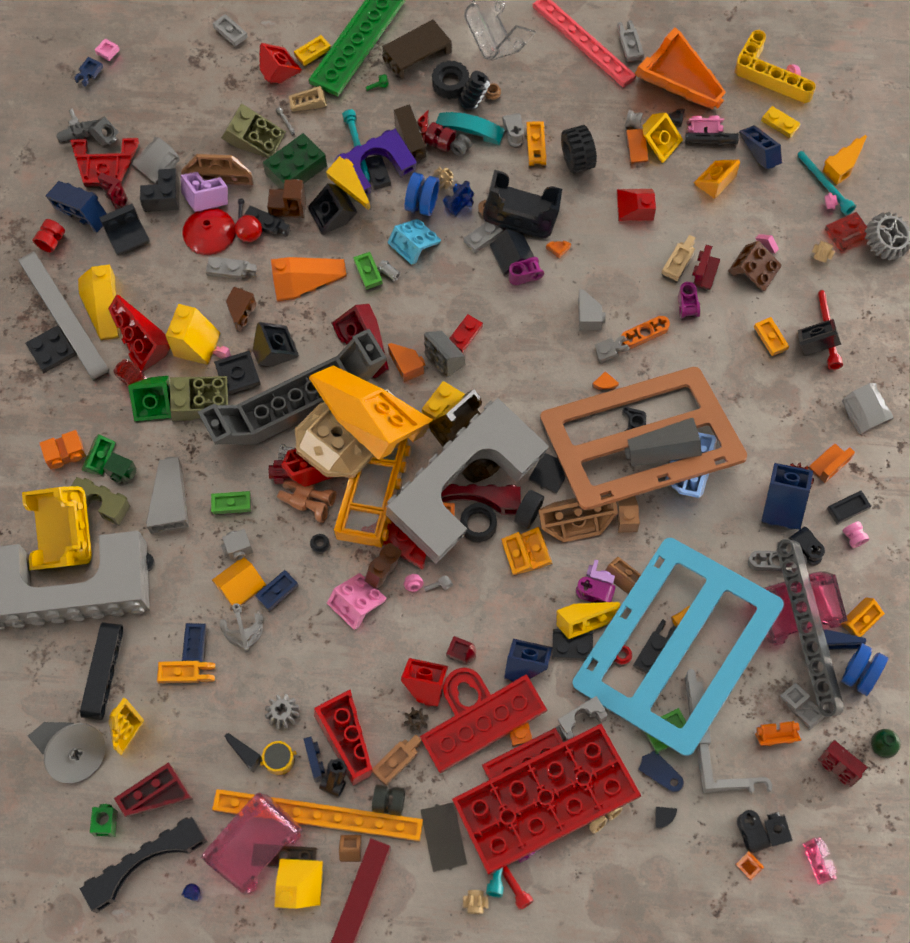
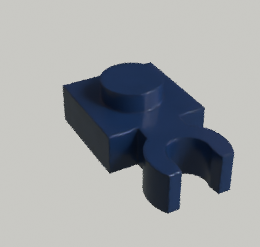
M87 57L79 67L80 73L74 77L76 83L82 80L83 86H87L89 78L95 79L103 69L102 63Z

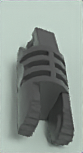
M97 120L83 121L68 126V129L58 132L57 140L64 142L89 137L91 134L88 132V129Z

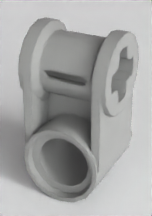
M520 113L502 116L509 144L512 147L522 146L524 143V128Z

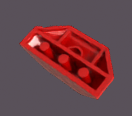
M296 448L287 451L281 465L292 480L304 487L334 478L323 475L299 456Z

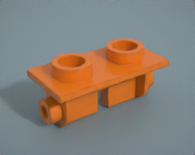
M798 722L779 723V730H776L775 723L762 724L756 728L757 733H755V736L760 746H772L773 744L780 743L790 744L801 741V737L797 732L800 730Z

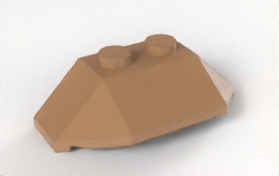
M196 154L181 170L182 175L198 172L204 181L221 177L225 184H254L251 171L233 155Z
M611 494L603 495V496H601V499L603 500V499L612 497V495H611ZM572 498L553 502L539 509L538 513L541 529L564 543L601 535L613 518L617 516L618 509L617 503L613 502L594 509L584 510L579 506L577 499Z

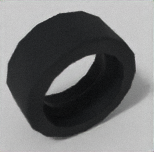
M530 489L517 510L514 522L529 529L538 515V510L542 507L544 496Z
M482 503L471 504L462 512L460 522L467 528L464 534L467 539L473 542H483L490 539L496 532V513L488 505ZM476 513L485 514L490 520L489 528L484 532H473L467 525L469 516Z

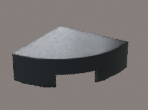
M677 109L668 114L675 126L681 127L685 109Z
M656 807L655 829H662L668 826L674 820L677 808Z

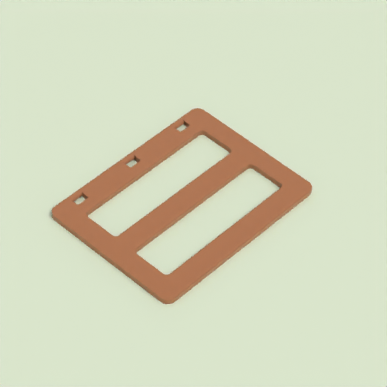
M698 367L686 368L544 410L540 414V420L577 502L584 510L594 509L742 464L747 460L746 450ZM684 387L690 389L700 407L694 411L576 446L571 443L563 425L569 421ZM689 418H694L697 428L710 426L721 448L702 453V456L685 458L596 486L590 484L582 466L583 462L625 450V448H628V439ZM725 460V463L715 464V461ZM668 476L669 480L662 482L658 481L662 477ZM609 493H611L612 497L603 500L601 499V496Z

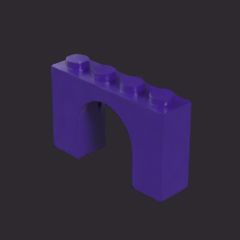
M396 128L391 131H384L381 136L373 137L362 146L357 145L350 152L342 153L335 159L336 161L340 156L343 159H349L353 163L355 172L366 195L371 193V185L360 167L365 158L371 155L386 157L393 164L400 177L416 170L417 164Z

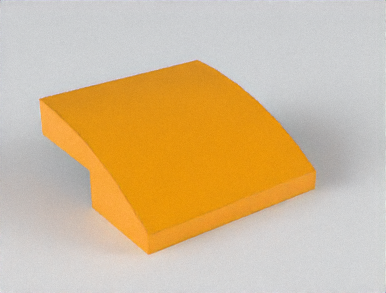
M539 527L522 534L517 532L501 539L513 575L526 573L553 564Z

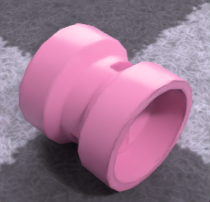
M859 521L848 525L842 530L845 536L849 537V543L852 548H857L870 540L867 533L863 532V526Z

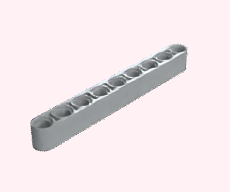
M33 251L18 259L92 380L109 372L105 362L36 253Z

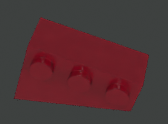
M169 762L114 798L125 817L139 815L193 799Z

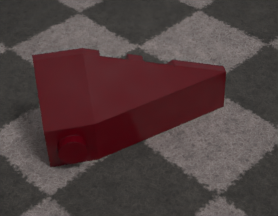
M370 304L354 305L332 322L339 340L342 343H346V345L353 339V336L370 329L385 354L378 322ZM387 361L372 376L374 379H377L389 370Z

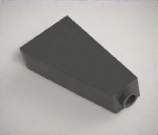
M689 418L628 439V448H625L626 459H630L632 466L702 456L701 441L694 418Z

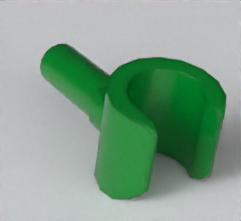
M380 75L379 81L366 86V90L368 91L379 86L386 88L389 84L387 75Z

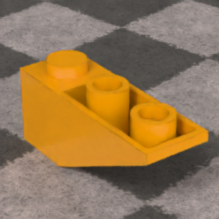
M866 135L860 139L856 138L851 145L841 148L836 155H831L825 160L822 172L836 185L850 177L866 141Z

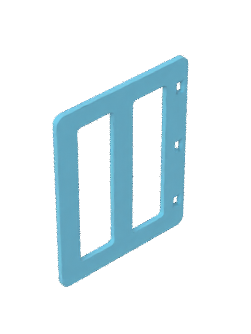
M666 538L573 679V686L577 691L590 699L597 696L603 707L681 755L690 756L695 751L784 607L783 600L676 539ZM661 557L664 562L658 569L654 564ZM680 564L705 578L706 583L633 697L628 698L603 683L602 678L673 568ZM728 591L752 604L757 610L684 727L677 728L651 712V707L724 592ZM628 608L631 610V613L625 620L621 615ZM595 659L598 664L593 671H590L587 668L591 661Z

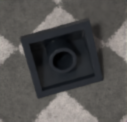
M506 229L490 244V248L503 275L509 273L512 263L534 257L523 233Z
M834 319L798 330L799 343L805 356L842 345Z

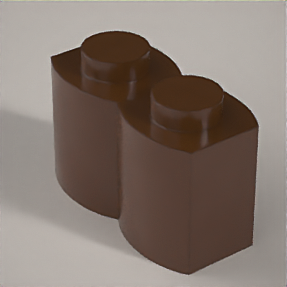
M391 543L386 544L381 549L379 556L370 563L364 581L375 589L382 586L387 575L396 568L401 550Z

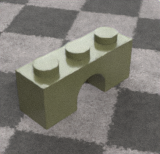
M76 477L71 485L83 488L86 495L87 508L92 502L101 501L102 505L98 510L101 517L118 526L131 507L127 497L123 494H114L103 485L98 487L87 478L81 479Z

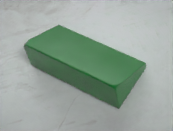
M98 434L93 440L82 470L102 476L104 473L103 467L108 461L116 442Z

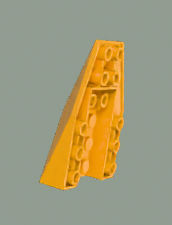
M334 365L309 377L336 420L379 460L390 455L398 442L406 438L414 442L423 437L429 428V423L432 421L431 418L382 388Z

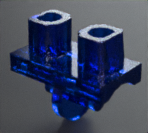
M465 180L463 184L456 183L452 190L453 196L446 195L443 199L445 207L449 208L454 216H457L465 206L472 207L474 204L472 199L474 192L470 188V182Z

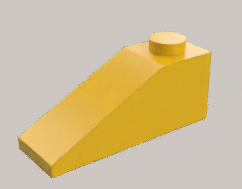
M339 156L326 171L328 179L369 210L371 208L369 200L355 172L353 163L349 159H343Z
M619 602L571 604L557 610L556 626L568 639L609 624L621 604Z

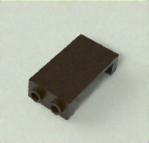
M432 19L382 46V58L386 64L388 63L391 66L393 73L402 80L404 79V69L441 49L446 55L452 53V41L435 20Z

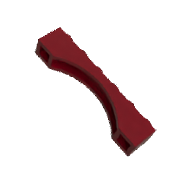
M449 484L442 491L441 499L445 503L462 500L473 501L488 505L500 515H516L521 504V487L513 484L506 486H497L495 484L459 486L457 484Z

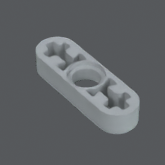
M754 551L748 559V565L753 570L782 571L781 565L777 566L772 562L773 557H778L777 551ZM803 554L805 563L807 564V558ZM755 557H759V560L761 561L760 564H757L756 561H753ZM795 563L791 567L792 572H795L797 569Z

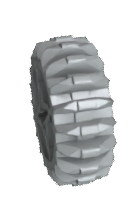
M890 211L873 217L865 230V233H867L865 239L869 240L866 245L872 247L870 251H875L876 256L881 255V259L887 258L888 261L899 259L910 250V227L906 225L908 221L904 222L902 220L903 216L897 217V213L891 214Z

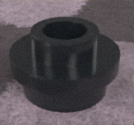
M316 534L310 540V546L314 552L323 553L329 548V539L324 534ZM323 542V545L317 546V543Z

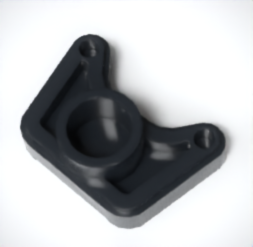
M623 407L622 415L628 419L627 430L646 425V413L644 411Z

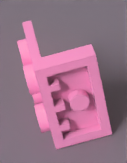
M361 573L334 588L327 602L354 630L360 626L368 612L384 603L387 599L378 589L364 581L365 577Z

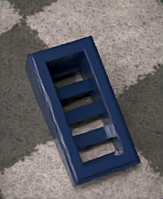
M823 629L829 650L858 649L862 643L866 644V638Z

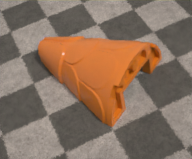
M675 27L665 37L660 48L650 58L647 56L635 72V75L644 81L666 89L673 94L685 97V100L710 109L716 107L718 109L724 102L722 98L726 93L712 71L706 67L697 52L693 50L683 34Z

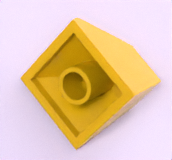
M666 112L652 114L642 125L643 135L661 163L683 141L682 136Z
M280 859L274 907L296 909L321 905L323 861Z

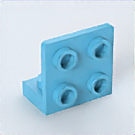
M415 219L394 226L387 243L412 265L417 262L422 249L439 244L441 239L436 233L425 226L421 220Z

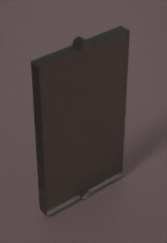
M454 803L440 806L436 804L435 807L420 810L433 872L445 869L452 870L454 867L467 865Z

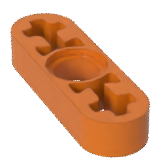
M657 316L623 332L621 336L632 339V342L627 340L621 346L627 344L630 349H633L667 333L670 325L669 319L665 316ZM658 323H660L661 325H662V324H665V325H664V327L662 328V326H658ZM647 329L650 331V334L643 336L640 331Z

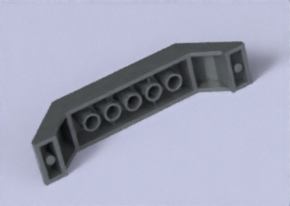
M370 329L353 336V339L337 356L237 405L213 404L198 411L214 444L256 445L302 422L320 403L324 402L309 377L334 365L368 382L387 361V357Z

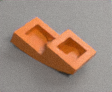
M643 129L626 130L630 163L648 162L646 138L643 135Z

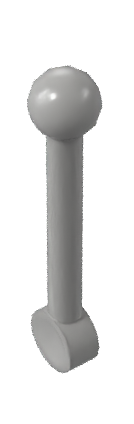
M276 108V112L280 114L292 135L295 134L293 127H291L282 113V108Z

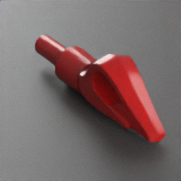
M429 110L417 121L418 126L421 128L423 140L428 129Z

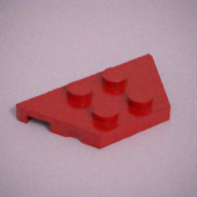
M393 522L388 524L387 541L383 542L382 546L388 543L393 544L401 550L400 557L423 570L426 554ZM377 523L369 527L365 526L361 531L375 533Z

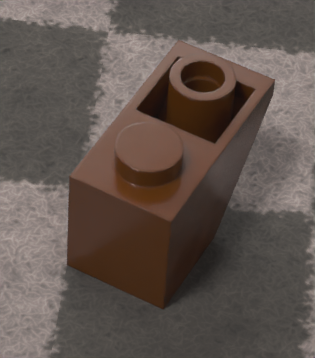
M233 287L226 300V304L235 328L240 332L242 327L247 325L250 313L255 310L256 301L253 293Z

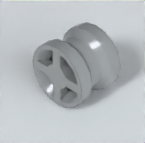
M629 110L625 127L639 129L643 113L639 112L637 114Z

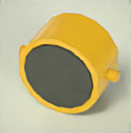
M273 741L264 748L262 753L263 761L260 764L261 766L264 765L274 775H284L293 768L295 762L294 755L297 752L296 750L292 751L291 747L285 742Z

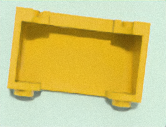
M79 486L55 487L22 492L23 506L26 510L35 512L38 550L32 551L29 555L30 570L88 564L91 561L92 553L86 495L83 488Z

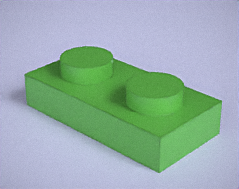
M371 252L353 257L366 290L383 284Z
M250 491L211 494L212 514L251 512Z

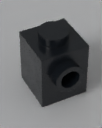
M779 812L768 814V818L764 819L771 845L776 846L793 841L785 814L780 815ZM780 825L782 828L781 830L776 831L774 830V826Z

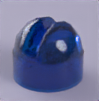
M190 883L185 886L181 895L187 899L197 901L200 889L196 884Z

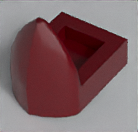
M453 636L446 656L468 664L476 658V647L474 643Z

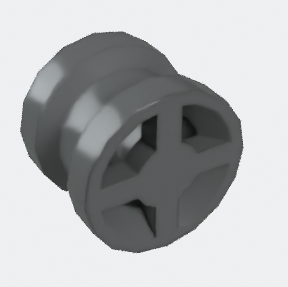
M459 134L456 137V141L450 144L451 150L461 157L465 154L466 150L472 147L469 138L463 134Z

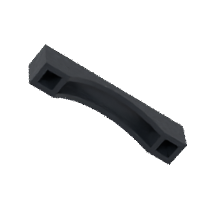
M186 817L177 823L178 826L172 830L167 829L158 835L159 838L155 841H148L136 853L125 855L119 864L115 866L110 865L97 878L92 877L86 880L80 891L91 911L97 914L114 903L125 881L137 868L147 861L170 853L190 854L207 843V839L194 818Z

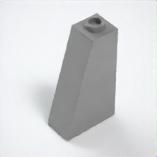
M166 457L164 460H159L146 523L151 534L189 527L182 464L178 457Z

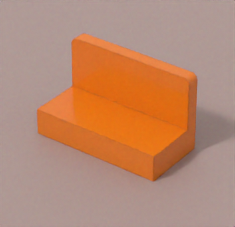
M833 444L809 466V469L826 483L852 459L855 451L849 447L844 452L837 444Z

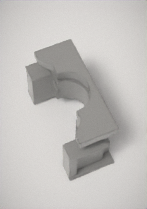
M597 696L558 719L560 725L556 729L564 741L574 737L571 730L575 727L576 722L574 718L578 714L584 713L590 718L595 716L599 724L606 721L608 715Z

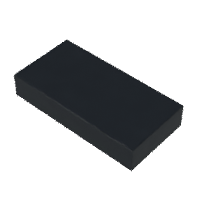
M862 490L829 505L827 510L838 525L870 509L872 506Z

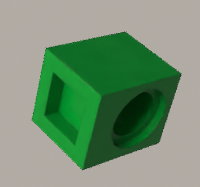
M99 804V807H92L90 833L93 836L115 837L118 811L110 804ZM108 815V821L100 825L101 817Z

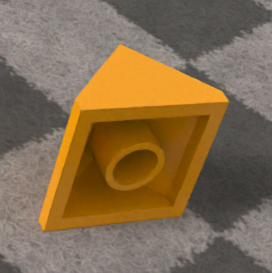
M739 159L715 160L694 182L695 186L716 199L736 178L740 165Z
M245 557L236 561L212 579V582L232 606L235 603L241 606L266 586L255 567Z

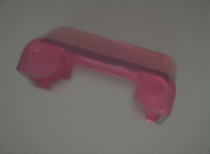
M825 571L808 574L822 625L836 628L841 626L842 622L848 621L836 574ZM785 581L764 587V589L779 596L784 603L781 613L766 635L768 642L773 645L784 644L788 635L798 632ZM800 582L797 584L798 592L802 590V585ZM805 602L802 604V610L804 612L807 610V604ZM811 622L807 624V629L813 628Z
M257 793L204 851L201 859L243 895L251 894L258 886L256 883L258 881L257 876L285 845L290 843L293 845L300 839V833L303 828L269 795Z

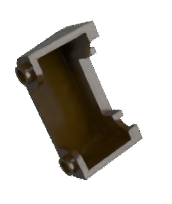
M475 389L469 391L429 423L430 431L442 447L450 440L453 442L460 429L463 427L467 428L470 420L477 413L481 415L478 411V408L482 406L480 395ZM477 459L461 473L469 482L477 483L493 476L501 467L490 459Z

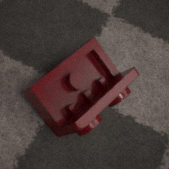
M706 244L704 251L700 250L697 261H700L699 266L695 265L692 276H695V286L711 290L720 259L710 256L713 246Z

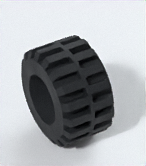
M580 125L563 130L561 146L564 159L571 172L578 173L595 168L597 153L589 129L585 125Z

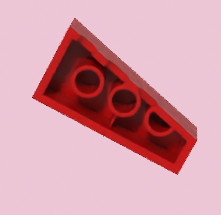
M351 689L315 707L314 717L337 758L345 761V766L347 767L346 774L354 786L371 777L372 766Z

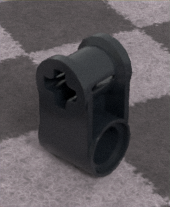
M804 526L788 539L795 540L800 544L808 564L818 565L825 554V548L811 530Z
M746 810L739 815L737 826L742 835L746 850L753 854L771 846L770 839L764 830L759 815L753 810ZM746 818L751 819L752 823H745L744 820Z

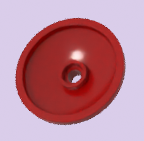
M217 208L196 211L184 223L182 230L184 242L189 249L201 255L220 253L232 244L236 235L235 223L228 213Z

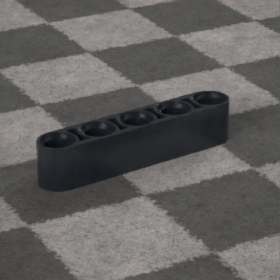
M102 622L99 627L80 708L81 718L103 720L123 637L124 629L121 624Z

